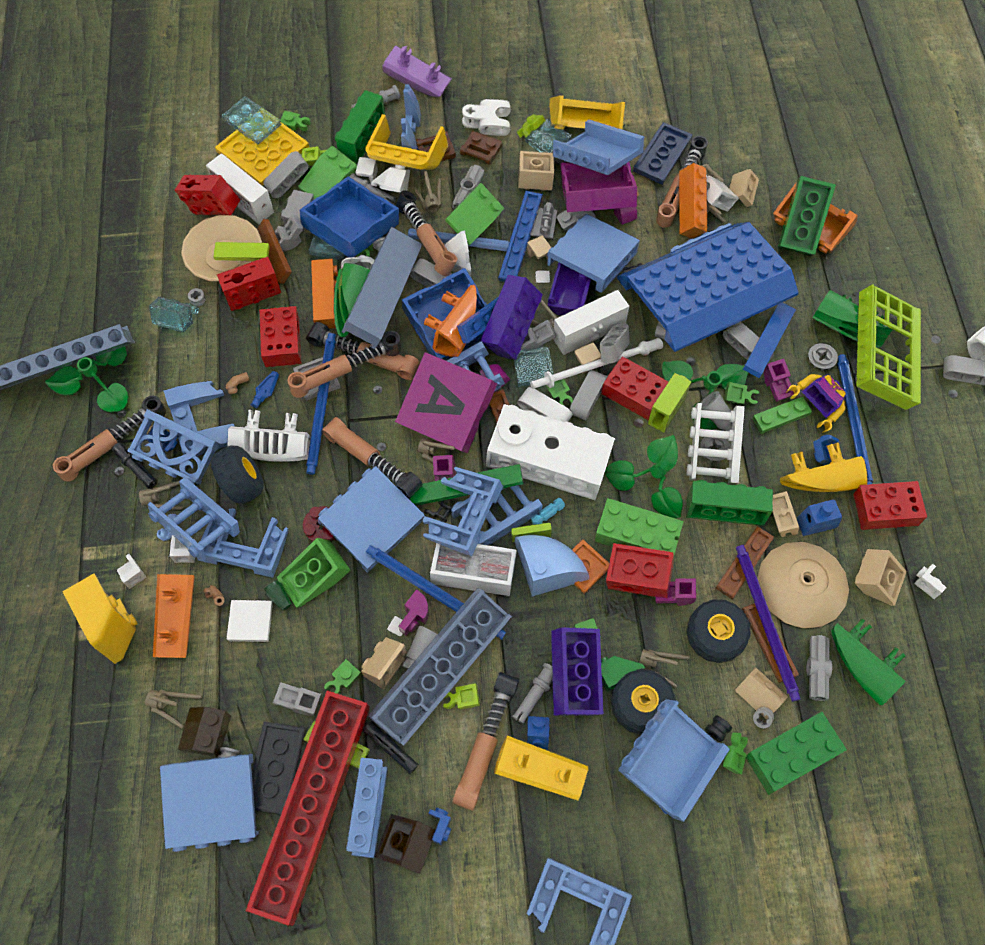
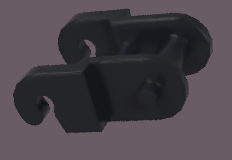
M443 500L438 501V504L441 506L437 512L433 513L428 509L424 510V513L429 514L431 518H438L441 522H447L446 517L451 512L452 506H447ZM444 508L446 510L445 513L440 515V511Z

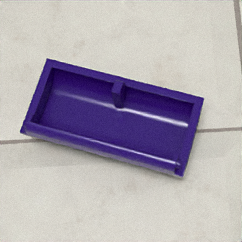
M558 262L547 306L554 314L560 316L584 306L591 278Z

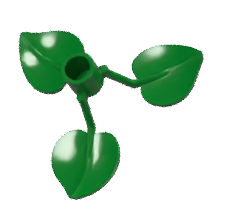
M126 347L96 356L97 361L83 357L77 362L78 369L72 366L63 367L51 378L47 379L45 383L58 394L72 395L79 391L81 387L79 380L83 379V374L86 377H94L105 390L99 393L97 397L98 406L106 412H121L128 404L127 390L119 383H113L107 388L96 375V365L106 366L108 363L110 366H117L121 364L127 356Z
M676 360L664 361L662 364V374L666 381L669 382L674 373L685 376L691 381V384L703 380V385L709 390V394L713 393L719 384H722V388L725 391L728 382L745 385L748 372L743 370V365L725 364L720 366L717 371H711L707 376L703 375L700 378L690 380L693 376V370L688 363ZM709 418L700 419L701 429L714 430L717 427Z
M674 435L656 439L648 445L647 456L655 464L644 471L633 474V464L625 460L612 462L606 467V477L615 488L622 491L629 490L634 486V477L651 472L654 478L661 479L658 487L659 492H655L651 496L652 505L655 510L662 515L672 518H680L682 516L683 499L680 492L673 487L662 488L664 480H666L665 475L675 467L678 460V446Z

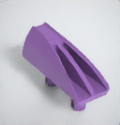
M395 46L384 61L383 73L403 84H409L411 88L421 93L440 97L452 78L440 72V65L436 69V63L428 65L411 55V48L407 52V46L402 47V49Z

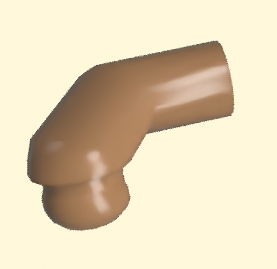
M247 372L233 376L226 384L229 394L238 392L236 387L238 384L250 381Z
M211 585L209 588L204 589L206 598L213 597L216 605H223L224 595L216 586Z

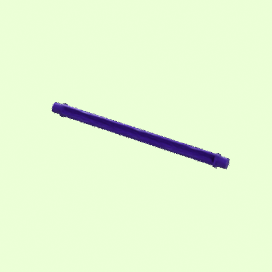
M744 545L736 547L737 558L745 574L787 690L786 692L789 694L792 702L801 700L798 693L799 688L789 667L783 646L755 575L749 553L746 552Z

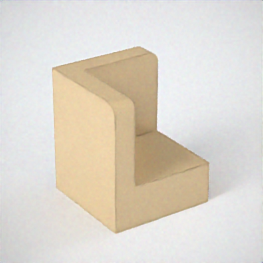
M543 235L527 242V254L530 258L536 256L537 259L546 256L548 259L547 254L551 246Z
M594 343L579 348L574 353L581 365L601 359V354Z

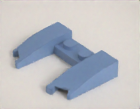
M405 84L403 93L406 118H401L402 147L418 150L414 133H416V127H420V106L410 85Z
M206 381L165 390L164 394L174 422L221 443L219 448L228 446V429L231 426L235 427V425L229 424L198 431L190 408L224 396L221 389L217 391L212 387V381ZM179 433V434H178V436H179L178 439H179V442H180L182 434ZM191 440L186 442V446L190 451L192 449L189 446L193 444ZM206 446L205 449L197 456L205 454L208 449V446Z
M455 467L454 470L457 474L450 480L443 477L440 482L443 485L472 496L459 526L457 527L424 516L423 523L429 524V534L425 533L423 536L442 546L472 556L480 539L478 534L492 503H496L503 485L499 479Z
M231 508L229 509V515L234 518L236 510ZM272 517L259 549L226 542L229 533H223L204 548L206 559L203 562L215 565L218 562L252 569L254 574L273 578L283 552L288 528L286 527L281 531L276 526L278 523L277 519ZM215 521L209 522L202 539L217 529L219 524Z
M548 857L527 915L529 916L533 912L542 923L538 928L541 932H545L560 890L602 908L589 945H615L632 894Z

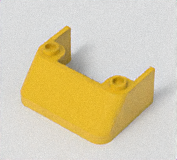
M562 95L550 98L551 125H554V129L564 130V127L585 129V122L587 120L596 121L618 129L623 128L625 102L609 104L563 99Z
M382 114L366 146V153L370 159L415 169L432 170L439 166L448 147L444 127L441 126L429 152L386 144L391 132L386 115Z
M95 574L62 591L89 643L114 664L123 660L136 631L135 625L138 623L132 614H128L121 599L116 600L113 595L108 596Z

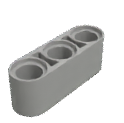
M292 152L264 180V186L273 198H279L307 171L308 164L299 152Z
M422 258L415 263L409 274L415 281L426 287L436 285L442 279L448 277L439 274L434 269V264Z
M742 322L730 326L723 332L724 339L748 360L759 337Z
M615 324L600 342V354L603 363L610 364L616 362L629 345V326L627 324Z
M954 355L944 358L943 376L949 380L985 385V360Z
M594 370L588 372L569 410L573 416L585 421L588 419L602 392L603 383L608 376Z

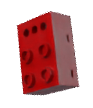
M184 175L174 189L179 195L180 200L195 215L231 216L240 202L239 197L221 175Z
M268 257L217 274L231 311L258 303L261 300L281 293L276 274Z
M296 306L261 309V357L265 367L302 364L300 320Z
M622 356L604 381L601 394L649 421L652 407L665 389L668 381Z
M918 481L860 485L853 494L861 530L919 526L927 518Z
M613 543L606 578L607 588L668 599L674 564V552Z

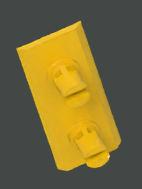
M839 443L826 446L831 458V463L828 465L809 469L806 467L803 452L791 454L795 472L781 477L780 483L794 489L813 492H838L858 489L860 485H867L866 465L862 456L848 460L843 459Z
M506 736L496 761L494 773L579 800L588 772V766Z

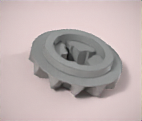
M822 343L812 346L807 356L809 357V363H812L814 368H821V371L824 369L829 370L835 366L838 360L835 349ZM826 354L825 359L820 361V356Z
M704 437L700 444V448L711 449L714 444L716 448H719L718 450L730 449L729 441L722 438ZM704 456L710 462L718 461L719 463L721 460H726V458Z

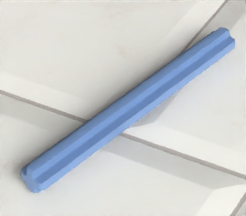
M409 228L408 236L412 239H419L415 228ZM435 231L443 243H447L457 235ZM477 237L469 246L507 251L509 241Z

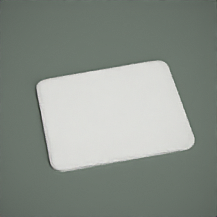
M536 271V282L549 283L550 272Z
M395 616L387 629L398 636H402L403 633L399 631L398 627L402 619Z

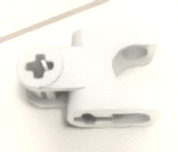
M486 99L482 100L480 105H466L462 110L464 116L462 124L469 129L479 128V132L484 135L506 136L510 132V124L507 120L500 119L499 117L509 115L511 110L510 103L505 100Z

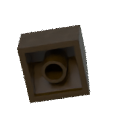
M191 707L187 715L178 750L218 758L221 754L220 748L223 747L231 715L225 710L209 707Z
M391 814L374 857L420 874L436 830L419 821Z

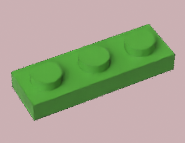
M800 397L758 413L752 419L762 434L809 416L812 410L804 397Z

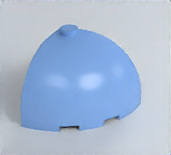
M540 535L515 537V545L532 596L574 585L578 581L589 580L590 576L582 560L565 544Z

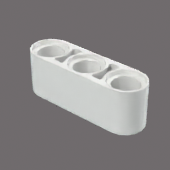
M528 387L517 401L519 407L525 411H534L538 415L550 416L561 422H568L572 417V412L568 408L531 387Z

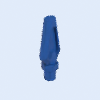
M272 371L256 387V395L251 403L252 407L258 408L265 398L272 396L279 377L277 372Z

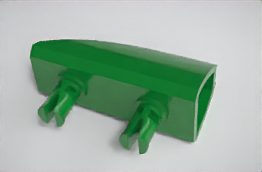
M344 263L343 268L339 269L336 279L334 319L337 333L340 337H345L349 333L348 331L345 333L341 331L370 269L356 264Z
M829 290L815 312L813 319L858 341L859 306L852 302L851 297L847 300L846 295L840 296ZM876 321V347L880 348L893 329Z
M861 618L849 632L837 623L832 628L831 634L842 660L862 688L880 706L885 704L905 683V680L895 673L893 669L906 655L902 653L894 659L899 650L894 647L884 660H880L860 642V639L872 628L870 624L860 630L865 622Z

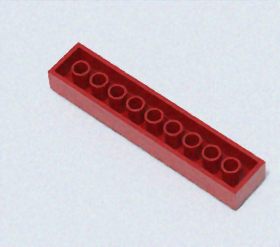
M330 691L326 692L246 911L288 926H294L370 710L367 703Z

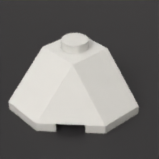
M395 164V167L388 168L371 182V186L377 187V185H380L381 189L395 192L408 190L410 170L405 169V166Z
M461 231L448 241L445 247L457 257V262L452 272L456 273L465 268L471 277L465 231Z

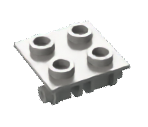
M546 203L544 208H539L531 236L540 237L543 235L544 238L553 239L557 210H554L552 203Z

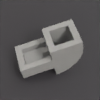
M565 210L557 215L556 218L564 232L573 228L577 220L581 219L585 214L594 218L596 216L592 210L568 213Z
M291 215L284 227L278 226L275 230V235L282 251L291 250L301 243L299 235L303 230V226L297 215Z
M549 320L534 328L529 327L528 334L521 346L522 352L539 351L544 348L543 344L556 338Z
M280 682L273 704L291 709L299 714L313 716L321 694Z

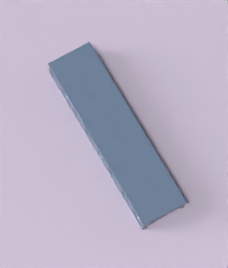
M391 227L341 332L345 333L348 331L372 344L373 349L377 347L421 249V243Z
M119 324L0 366V390L63 367L71 366L83 357L91 359L131 345L135 341L132 339L128 326L121 327Z
M477 588L368 715L399 744L405 745L512 617L484 593V590Z

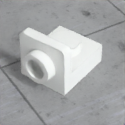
M934 564L928 568L924 566L917 573L919 578L914 583L933 599L946 589L938 578L930 575L936 567Z

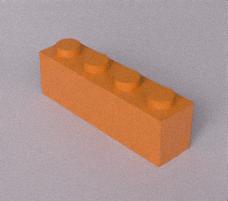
M695 163L679 171L680 234L692 239L707 232L706 168Z
M333 259L311 260L314 323L320 322L329 329L336 328L334 292L336 285L335 276L338 275V267L334 266Z

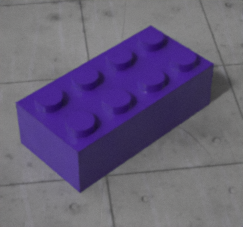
M513 275L507 276L481 338L482 343L499 357L517 359L524 339L528 334L530 324L534 319L537 307L541 302L543 294L527 278Z
M562 627L552 630L554 716L603 715L600 629Z

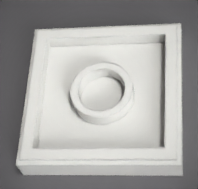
M231 600L227 641L269 642L273 602Z

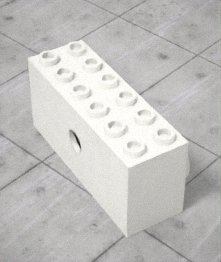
M504 404L487 450L486 466L497 469L520 464L522 477L596 500L615 438L606 433L593 432L586 427L574 426L570 422L555 420L550 416H541L534 411H525L515 405Z

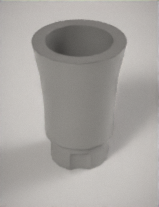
M719 391L709 394L700 402L702 403L701 410L731 412ZM709 418L722 431L732 430V422L729 420Z
M419 626L402 667L408 669L438 634Z

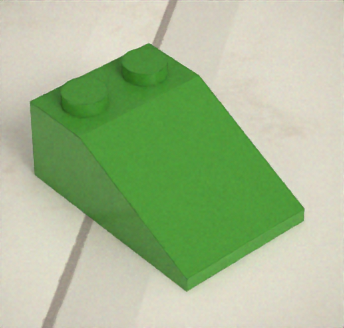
M331 146L320 155L298 188L302 192L313 194L314 199L326 194L333 186L352 173L356 174L357 165L334 146Z
M480 183L460 202L445 221L457 234L465 231L469 246L504 210V207Z
M316 538L276 578L283 584L296 608H300L337 584L350 571V568L330 540Z

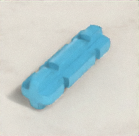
M557 498L553 501V504L550 503L539 514L531 517L532 524L537 525L547 521L557 513V510L560 511L565 507L564 501L561 498Z

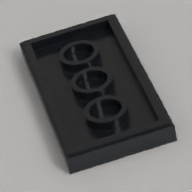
M263 722L252 768L255 811L282 814L296 776L306 732L305 728Z

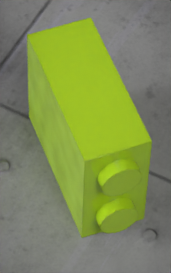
M674 373L652 407L648 421L650 426L663 433L666 431L686 400L691 381L685 376Z

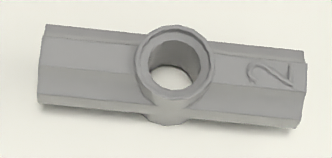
M471 166L466 177L462 179L461 187L452 203L453 209L480 184L484 176V170L480 166Z
M822 635L811 636L810 657L806 667L807 676H809V698L815 701H827L829 699V678L832 674V661L829 660V638Z

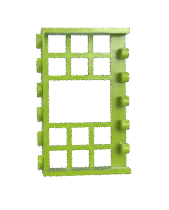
M872 284L859 292L856 386L907 410L921 404V309ZM877 307L885 310V320L876 316ZM889 313L897 316V326L889 322ZM902 320L909 323L905 327L906 330L902 329ZM876 321L909 337L905 345L910 347V354L905 357V360L910 364L876 348ZM876 353L884 357V367L875 363ZM889 359L897 363V373L889 370ZM902 366L909 369L905 373L906 377L902 376ZM875 368L884 372L883 382L875 378ZM889 375L897 378V389L888 385ZM902 381L909 384L905 388V392H902Z

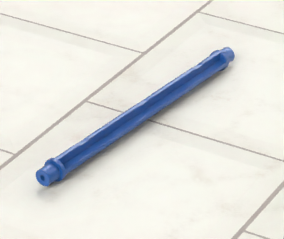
M328 333L325 340L322 364L332 360L334 357L336 334ZM330 381L320 385L318 388L306 463V473L311 475L315 474V469L318 466L321 430L323 429Z
M841 354L838 356L837 364L842 387L846 392L845 402L856 456H862L865 461L868 485L873 483L849 361L845 354Z
M372 545L367 548L366 553L372 556V559H375L455 612L464 604L379 548L376 549ZM501 629L496 637L502 640L506 632Z

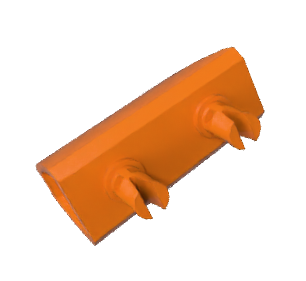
M470 285L460 298L449 291L443 294L441 301L454 306L444 321H440L428 314V318L426 317L424 325L436 330L432 347L435 352L445 356L458 357L465 347L466 343L462 342L457 326L475 314L477 300L475 285Z
M157 575L153 657L186 658L194 575Z

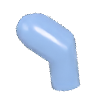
M176 514L168 515L171 520L177 516ZM162 528L157 531V537L162 541H167L172 537V534L167 529Z

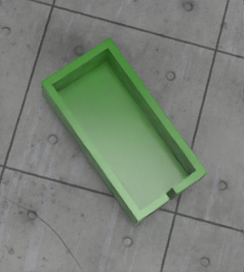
M607 498L596 532L595 542L611 547L615 543L674 552L675 554L684 521Z

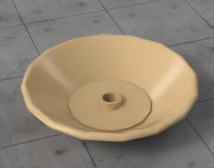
M218 215L205 219L191 228L183 240L181 255L185 266L195 276L207 281H219L217 274L253 261L214 260L215 242L262 243L258 230L248 220L234 215Z
M806 542L785 543L771 550L761 562L757 579L768 609L784 623L802 629L822 627L836 620L846 607L849 594L846 572L837 559L822 547ZM804 577L808 578L810 582H806Z

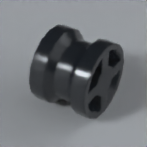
M715 715L712 719V724L707 725L705 731L713 739L722 743L725 739V734L730 733L732 730V726L722 717Z

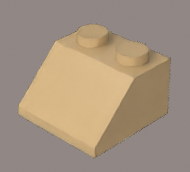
M520 151L518 188L539 189L543 191L552 190L554 177L553 153Z
M867 549L862 559L859 573L856 576L855 584L864 594L895 606L907 571L889 550Z
M387 637L383 642H378L374 648L375 653L371 659L367 658L362 665L363 670L361 671L365 678L383 690L402 665L407 654L404 644Z

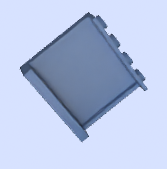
M587 120L584 133L567 143L553 140V157L609 175L643 153L644 136Z
M585 214L581 219L577 220L575 226L570 228L563 238L561 237L554 247L549 249L547 265L550 266L555 260L595 280L597 282L595 290L602 293L637 254L640 240Z
M376 466L372 470L370 468L366 470L359 482H353L347 488L348 491L344 495L340 494L334 499V504L329 509L326 507L318 514V523L322 524L362 564V568L367 573L379 563L366 553L370 545L388 554L423 521L425 516Z
M665 699L658 706V711L653 719L649 720L646 724L643 734L634 742L631 752L623 758L622 765L618 771L672 818L684 822L730 749L725 744L713 740L677 707V701Z
M253 753L160 766L165 849L173 848V851L186 850L187 846L195 845V848L198 849L208 847L209 843L217 842L218 846L231 844V840L237 839L240 840V843L253 841V837L259 834V830L256 831L251 771Z

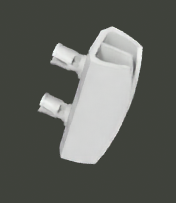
M248 410L247 426H231L228 429V446L242 447L252 459L265 461H300L308 459L311 437L307 432L296 431L298 414L293 413L291 419V415L286 413L285 428L283 430L258 428L260 411L255 410L254 414L252 410Z

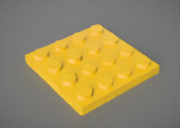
M262 109L219 143L215 150L219 154L222 153L263 186L264 180L290 153L297 151L302 154V149L309 148L310 146L306 140Z

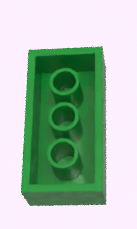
M364 90L362 95L358 97L355 107L350 110L347 120H344L342 128L335 135L337 150L356 165H358L359 157H364L366 146L382 114L385 115L382 95Z
M800 176L797 179L777 248L809 256L815 255L836 184Z
M705 480L693 481L687 495L686 518L764 526L773 512V489H767L763 486L747 487L744 484L727 485L724 482L708 483Z
M820 712L746 755V759L767 794L770 795L847 749L823 712Z

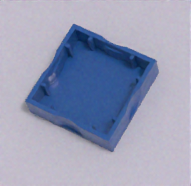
M348 176L333 186L326 194L317 197L301 208L300 220L305 229L349 258H353L389 232L391 227L394 228L399 224V208L384 198L373 194L366 187Z
M465 268L442 279L436 285L424 288L402 299V310L428 353L445 361L452 357L439 354L433 350L436 330L425 326L424 321L426 317L428 318V314L440 321H444L454 308V306L441 301L446 291L460 298L470 285H475ZM475 285L477 295L476 313L487 304L481 298ZM484 332L469 343H466L462 352L481 342Z

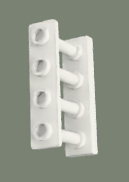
M697 403L695 407H692L691 412L694 426L690 427V438H693L692 445H689L688 457H691V464L687 465V476H690L689 480L692 481L696 479V475L725 477V479H728V484L736 485L739 483L744 406H736L731 412L701 410L702 403ZM700 419L729 420L732 422V430L700 429ZM699 437L728 439V441H731V446L727 450L698 448ZM697 456L726 458L729 460V468L697 467Z

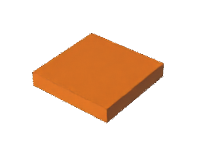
M582 540L572 550L582 560L590 576L589 580L574 583L585 594L608 571L609 562L586 541Z

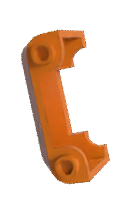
M796 183L773 213L776 218L774 221L780 226H783ZM830 204L819 239L818 249L825 254L827 252L831 253L855 226L858 215L852 211L845 214L844 209L840 210Z

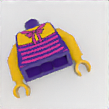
M810 374L798 382L797 386L791 385L786 393L793 391L794 395L790 399H794L800 390H803L802 393L828 418L817 425V428L825 425V430L822 432L825 433L832 428V422L834 423L845 411L844 398L846 392L840 387V383L827 374L822 377L821 375Z

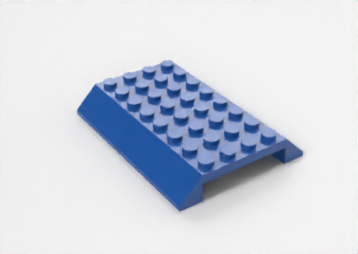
M750 222L736 223L617 276V279L626 290L631 288L635 290L665 328V341L674 352L793 298L799 293L792 269Z

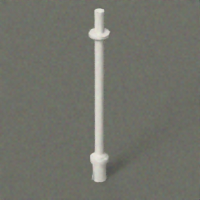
M656 338L648 342L642 341L638 347L624 351L617 361L622 356L625 358L637 354L646 356L652 351L662 349V340ZM599 359L553 375L547 371L544 373V378L532 381L530 385L532 389L546 384L549 388H552L556 381L607 365V363H603Z

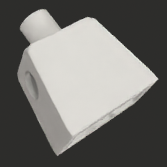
M706 175L707 201L711 205L728 212L739 198L724 183Z

